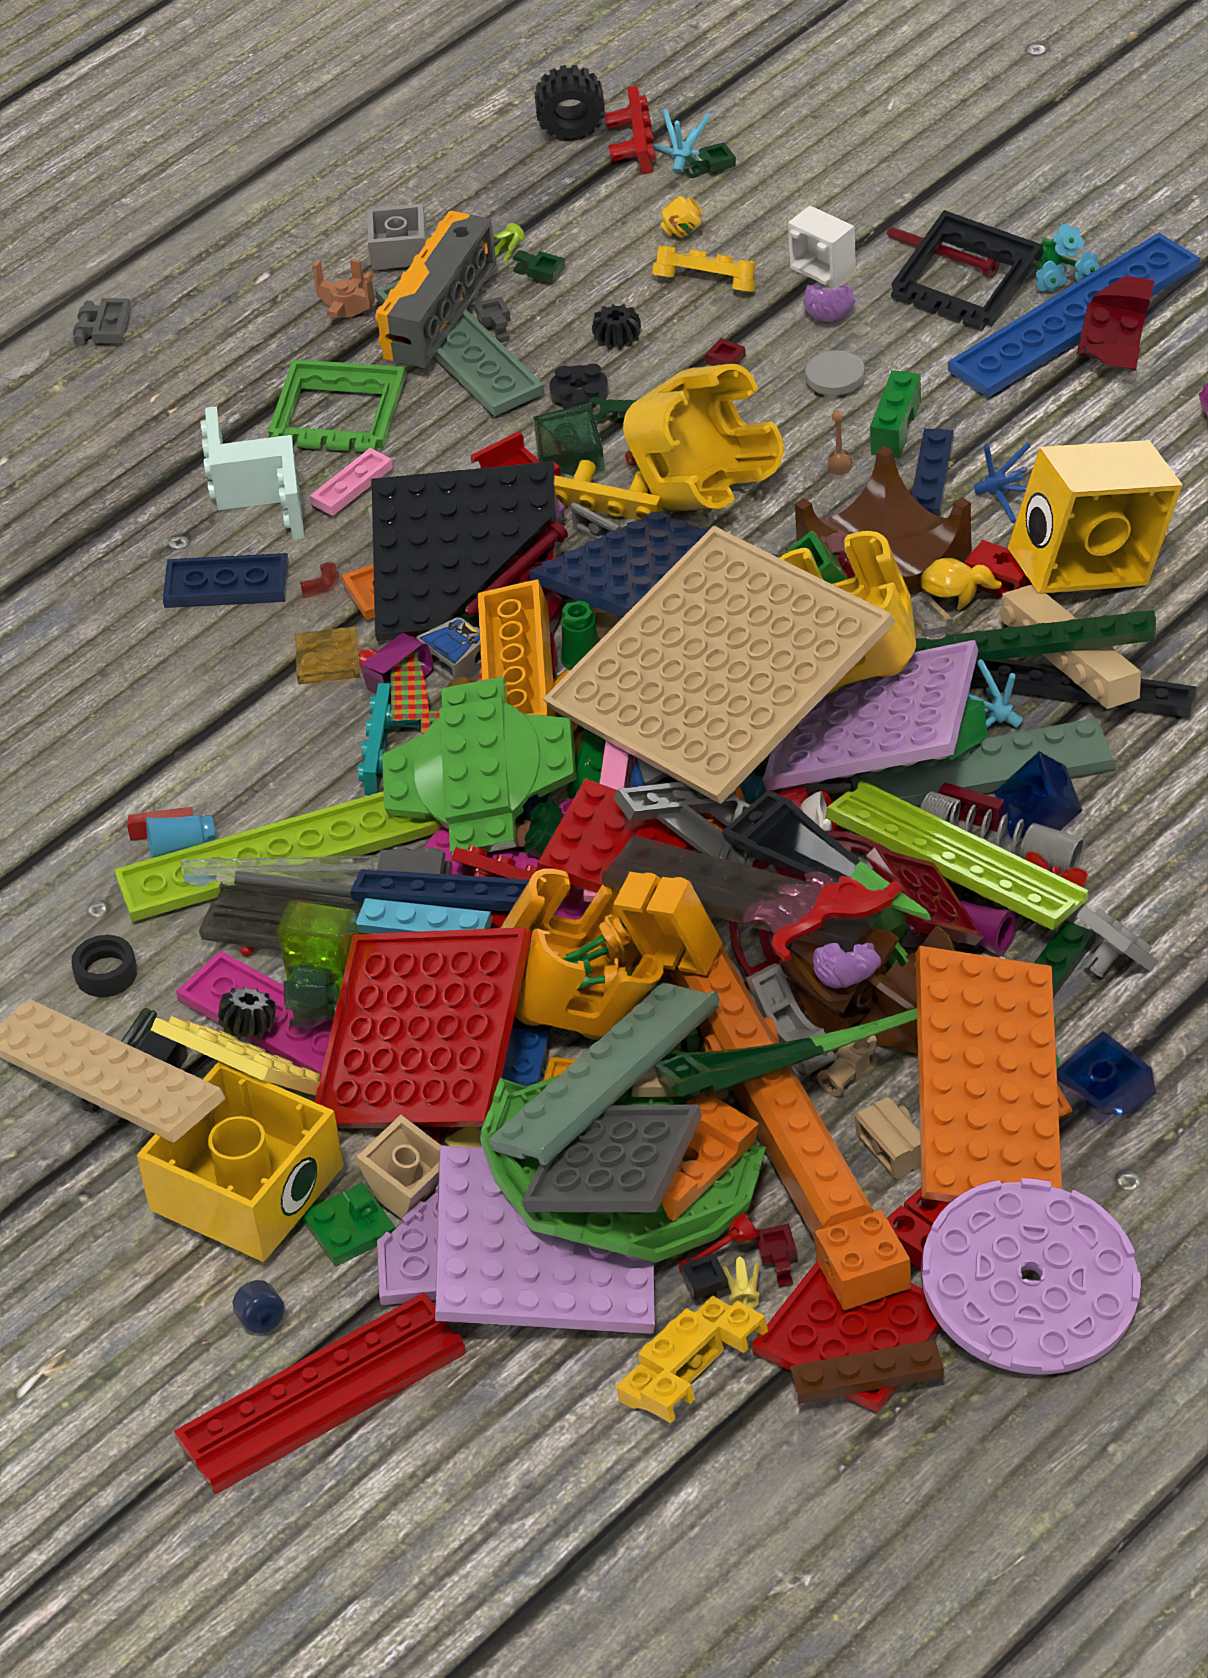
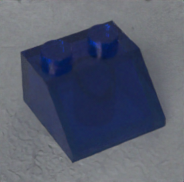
M1040 751L994 791L996 798L1004 800V815L1007 814L1008 816L1006 827L1011 838H1013L1016 825L1021 819L1024 821V826L1020 838H1024L1026 831L1034 823L1061 831L1083 811L1067 767Z
M1104 1031L1099 1033L1056 1069L1057 1080L1102 1115L1132 1114L1156 1094L1152 1067Z

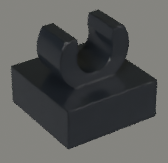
M715 1253L681 1264L682 1275L694 1299L702 1297V1301L706 1302L712 1296L717 1298L718 1291L728 1289V1279Z

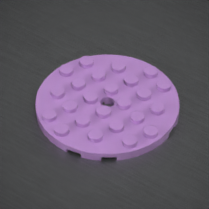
M1022 1178L1021 1182L1001 1183L1000 1180L992 1181L972 1188L958 1196L945 1207L934 1221L923 1249L921 1261V1280L925 1298L932 1314L943 1330L959 1346L982 1361L999 1368L1024 1374L1041 1375L1068 1372L1086 1366L1104 1356L1122 1339L1128 1330L1136 1311L1141 1288L1140 1272H1138L1134 1258V1248L1116 1220L1100 1205L1075 1190L1070 1193L1052 1187L1051 1182L1038 1179ZM1033 1270L1038 1273L1040 1280L1031 1281L1026 1278L1023 1280L1021 1272Z

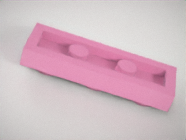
M369 448L310 495L311 505L334 516L371 486V479L381 478L393 469L392 459Z

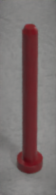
M894 227L887 230L889 238L914 247H918L923 240V237ZM943 244L935 253L980 269L983 275L989 278H993L999 269L998 261L990 258L983 259Z
M553 521L547 527L548 533L484 591L508 586L556 541L562 543L568 538V532L564 526L557 521ZM478 596L465 608V614L468 617H473L479 612Z

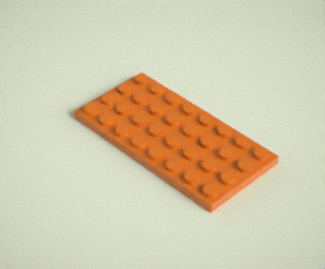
M919 946L915 952L922 1198L952 1202L961 1194L979 1185L1000 1180L1001 1183L1021 1182L1022 1178L1049 1181L1052 1187L1062 1189L1052 966Z

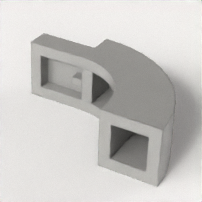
M772 964L746 978L763 1018L768 1016L772 1018L778 1032L779 1043L825 1034L823 1028L813 1025L800 1010L780 964ZM833 1051L793 1065V1067L799 1072L808 1075L835 1061L836 1058Z

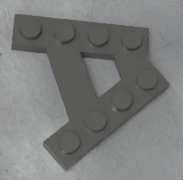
M682 782L620 788L617 790L613 799L630 821L657 818L715 863L710 883L718 886L723 891L741 896L754 858L750 857L747 851L728 843L722 831L698 813L709 812L723 824L729 826L751 806L750 804L739 800L734 792L720 804Z

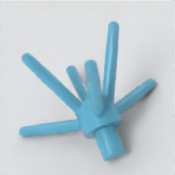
M663 109L673 149L653 143V146L656 150L671 154V158L674 160L672 170L676 173H683L686 162L685 157L691 154H699V151H692V146L711 115L707 113L697 129L691 128L684 142L682 141L680 122H674V131L668 110Z
M978 660L977 664L990 687L985 688V692L992 703L968 693V696L972 700L984 701L985 714L990 716L986 720L987 727L995 721L999 723L1006 721L1017 728L1021 724L1023 717L1012 711L1013 705L1009 703L1015 674L1011 673L1009 675L1002 697L984 661Z

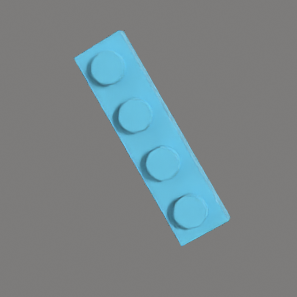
M365 898L355 925L358 933L367 934L490 929L493 919L488 911Z

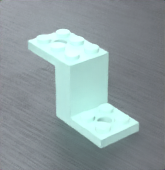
M217 406L205 408L206 420L201 421L202 436L207 438L202 440L204 457H206L204 459L206 477L208 476V479L212 480L208 481L210 499H216L217 509L225 510L281 502L283 509H288L283 511L285 529L291 528L293 540L305 539L299 478L292 436L286 435L223 444Z

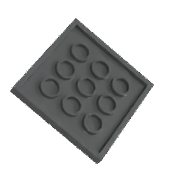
M699 1104L610 1106L547 1165L540 1164L521 1201L525 1212H657L703 1116Z

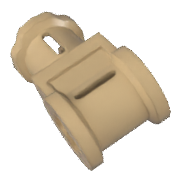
M875 1035L841 1047L837 1051V1060L827 1070H821L817 1074L819 1084L828 1094L834 1097L840 1096L848 1082L852 1080L857 1083L864 1075L870 1074L876 1069L878 1058L876 1053H874L877 1048Z

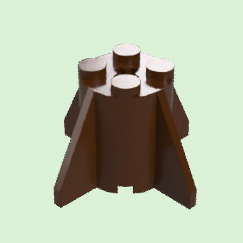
M824 922L822 928L793 939L795 942L789 950L792 957L791 960L785 962L781 958L779 964L785 977L792 982L812 1024L818 1028H823L825 1034L851 1028L853 1023L863 1019L864 1017L859 1013L866 1007L871 1010L874 1006L872 999L878 1000V996L874 993L876 986L868 979L839 989L828 987L822 983L814 971L813 954L816 948L831 943H838L841 949L849 947L854 951V945L872 943L874 950L881 958V965L874 973L885 975V972L889 971L885 964L900 938L890 930Z
M938 925L935 926L921 944V946L955 951L949 934ZM915 953L905 956L910 961L904 966L896 963L885 975L873 973L867 978L876 986L874 993L878 996V1000L872 999L874 1006L860 1025L917 1008ZM917 1019L875 1035L877 1044L918 1054Z

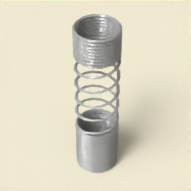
M931 791L923 799L920 809L956 826L961 801ZM972 805L968 812L965 823V831L967 832L973 824L977 810L976 805ZM991 809L986 812L982 822L980 838L982 839L992 819ZM1007 814L1001 818L994 845L998 847L1007 826ZM1023 819L1019 820L1016 825L1012 847L1008 851L1015 854V846L1020 839L1024 826ZM1034 823L1028 828L1023 838L1020 857L1025 859L1026 853L1030 851L1036 852L1048 862L1050 872L1054 866L1059 867L1058 875H1060L1066 869L1080 867L1084 855L1085 842L1081 837Z

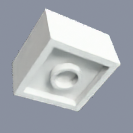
M808 206L788 222L791 269L833 289L837 288L856 272L855 231L853 225L812 206Z

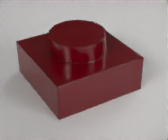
M720 338L705 354L706 364L711 366L739 364L746 356V349L742 345Z

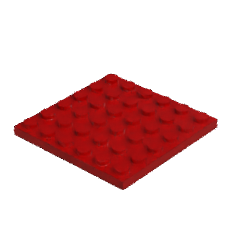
M526 927L353 934L319 1080L320 1085L315 1097V1103L334 1111L337 1128H387L399 1115L404 1116L417 1127H483L486 1115L491 1108L499 1079L502 1077L532 932Z

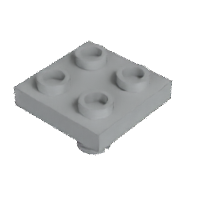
M1083 906L1076 915L1077 918L1102 936L1101 940L1103 942L1084 964L1101 978L1119 953L1122 955L1125 953L1149 971H1152L1159 962V960L1149 954L1152 949L1149 944L1100 908L1094 913L1086 906Z

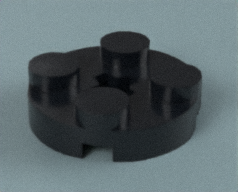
M598 364L571 367L560 366L555 369V376L549 384L552 402L556 405L557 401L563 405L564 410L571 412L591 410L596 407V404L589 403L590 398L598 397L606 400L609 393L607 377L601 371V367Z

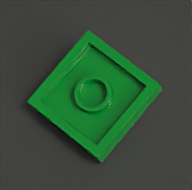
M363 1182L353 1186L348 1191L341 1192L309 1208L302 1216L303 1223L335 1267L377 1247V1240L386 1232L391 1234L396 1229Z

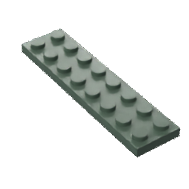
M400 280L375 290L376 299L382 305L388 298L391 289H394ZM466 309L434 354V357L494 417L544 394V385Z

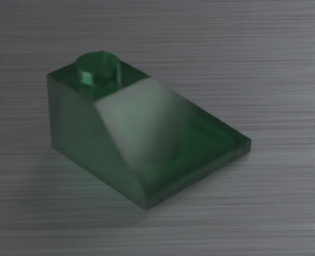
M591 403L533 416L537 457L540 462L554 461L560 466L561 473L574 476L581 460L593 462L596 466V472L605 470L603 447Z

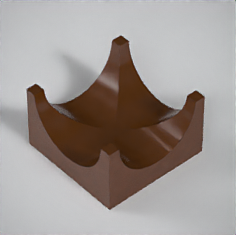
M886 446L876 451L874 469L862 493L841 513L829 518H818L813 510L812 503L805 498L795 503L797 542L811 530L819 538L822 536L828 537L833 533H838L840 530L850 534L861 531H873L882 534L888 541L911 598L924 590L921 588V576L926 568L932 565L935 560L954 558L964 563L972 553L971 502L963 497L955 501L948 518L932 514L910 494L897 470L894 451Z

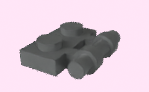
M102 298L100 305H95L89 300L85 301L78 312L79 322L75 324L73 329L74 343L83 345L89 336H92L93 343H122L131 311L130 298Z

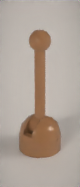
M836 410L831 416L835 422L836 449L829 454L828 470L835 475H843L852 469V459L849 452L842 449L841 421L844 415L841 411Z

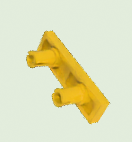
M588 460L580 461L573 479L555 476V494L562 505L571 507V504L574 502L590 511L636 520L646 517L651 512L664 513L661 497L647 494L649 487L641 471L636 472L629 490L591 483L596 472V466Z

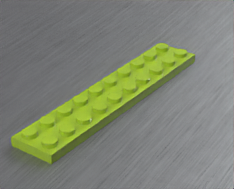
M383 791L116 868L114 872L131 922L254 887L235 884L236 870L288 877L434 834L436 830L443 829L444 827L433 816H428L427 819L388 815L384 808Z

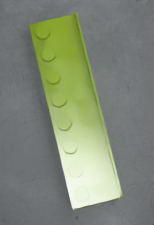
M863 780L858 783L856 790L852 793L847 791L827 807L825 818L838 824L840 827L849 829L881 844L895 853L933 862L941 874L953 883L962 885L984 898L991 899L1007 907L1009 910L1037 922L1040 926L1054 930L1081 905L1084 906L1087 903L1089 890Z

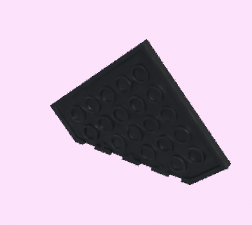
M553 461L371 479L376 640H393L402 633L416 638L450 621L457 613L461 614L466 606L477 597L476 594L486 584L490 585L506 569L507 563L516 555L520 556L536 540L535 536L545 526L548 527L557 519Z

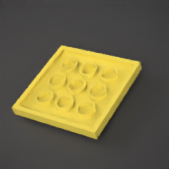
M171 1016L169 1021L156 1017L151 1031L260 1080L316 1096L321 1074L293 1065L292 1061L278 1055L266 1053L265 1049L248 1042L244 1043L234 1035L221 1030L217 1031L205 1025L201 1026L188 1020L185 1021L175 1016Z

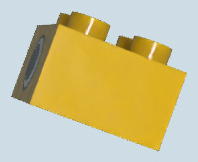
M1150 440L1040 447L1010 538L1008 550L1039 594L1147 586L1183 485Z
M218 1061L203 1080L221 1088L226 1099L175 1143L155 1134L137 1154V1160L149 1210L265 1262L344 1167L335 1113L331 1109Z

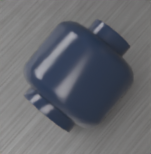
M264 1280L247 1282L235 1293L232 1301L234 1313L243 1326L252 1333L263 1334L271 1331L279 1325L285 1313L283 1300L273 1286Z

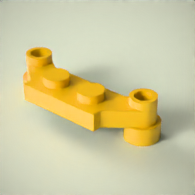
M658 246L657 260L653 262L652 274L674 277L676 266L734 276L733 289L748 292L755 291L756 279H754L756 262L739 260V262L733 261V256L717 254L716 258L706 256L707 252L703 250L690 249L689 253L675 252V247Z

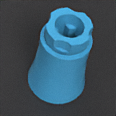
M212 815L173 818L146 817V831L151 858L216 840Z

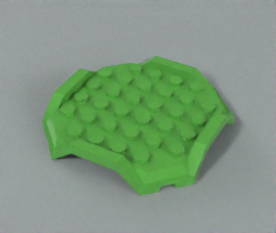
M672 1049L660 1061H666L685 1052ZM559 1075L529 1086L502 1078L499 1079L491 1108L486 1115L481 1129L480 1141L495 1183L531 1231L656 1263L715 1240L729 1228L731 1221L735 1217L749 1210L763 1162L765 1146L752 1145L675 1221L667 1217L661 1203L657 1212L646 1213L525 1212L521 1201L540 1166L539 1159L532 1156L520 1159L492 1151L489 1138ZM629 1088L611 1106L685 1105L692 1097H631ZM683 1156L682 1161L684 1162L694 1160L691 1157Z

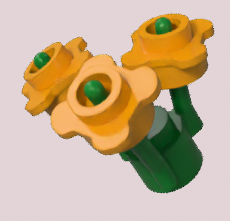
M613 914L605 916V921L599 925L602 935L562 958L575 964L578 961L584 962L586 976L579 989L588 985L603 983L606 984V989H608L620 971H627L626 967H620V962L621 964L626 963L624 953L629 950L627 945L629 943L627 936L629 932L621 917L616 918ZM601 945L602 948H600V949H598V950H595V951H593V952H591V953H589V954H586V953H588L589 951H591L592 949H594V948H596L597 946ZM603 955L610 962L615 961V965H606L604 967L605 976L588 977V974L593 973L590 961Z

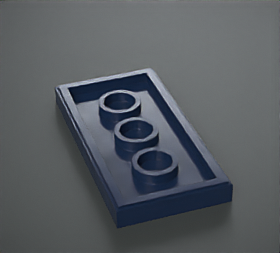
M288 553L167 559L163 592L164 608L285 602L289 566Z

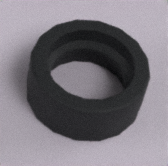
M110 934L94 936L76 947L72 955L71 966L75 982L81 991L90 996L109 997L119 994L131 986L137 976L134 951L129 942L120 936ZM115 958L123 961L119 967L108 973L95 974L86 971L88 966L100 959Z

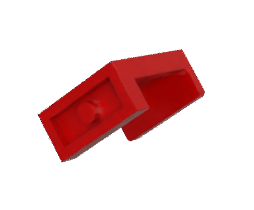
M519 431L472 454L470 457L471 464L479 461L481 468L540 462L525 448L523 434ZM553 461L555 476L561 477L560 466Z

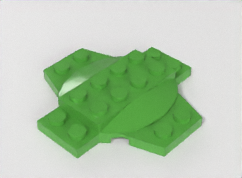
M503 676L441 688L442 708H439L440 717L434 721L426 733L382 754L384 808L387 814L391 816L427 819L428 816L435 817L441 822L443 827L449 829L451 855H453L455 847L467 850L469 845L487 852L517 847L515 819L524 811L522 806L528 798L535 794L540 798L577 779L573 724L570 718L521 713L518 709L508 704L507 683Z

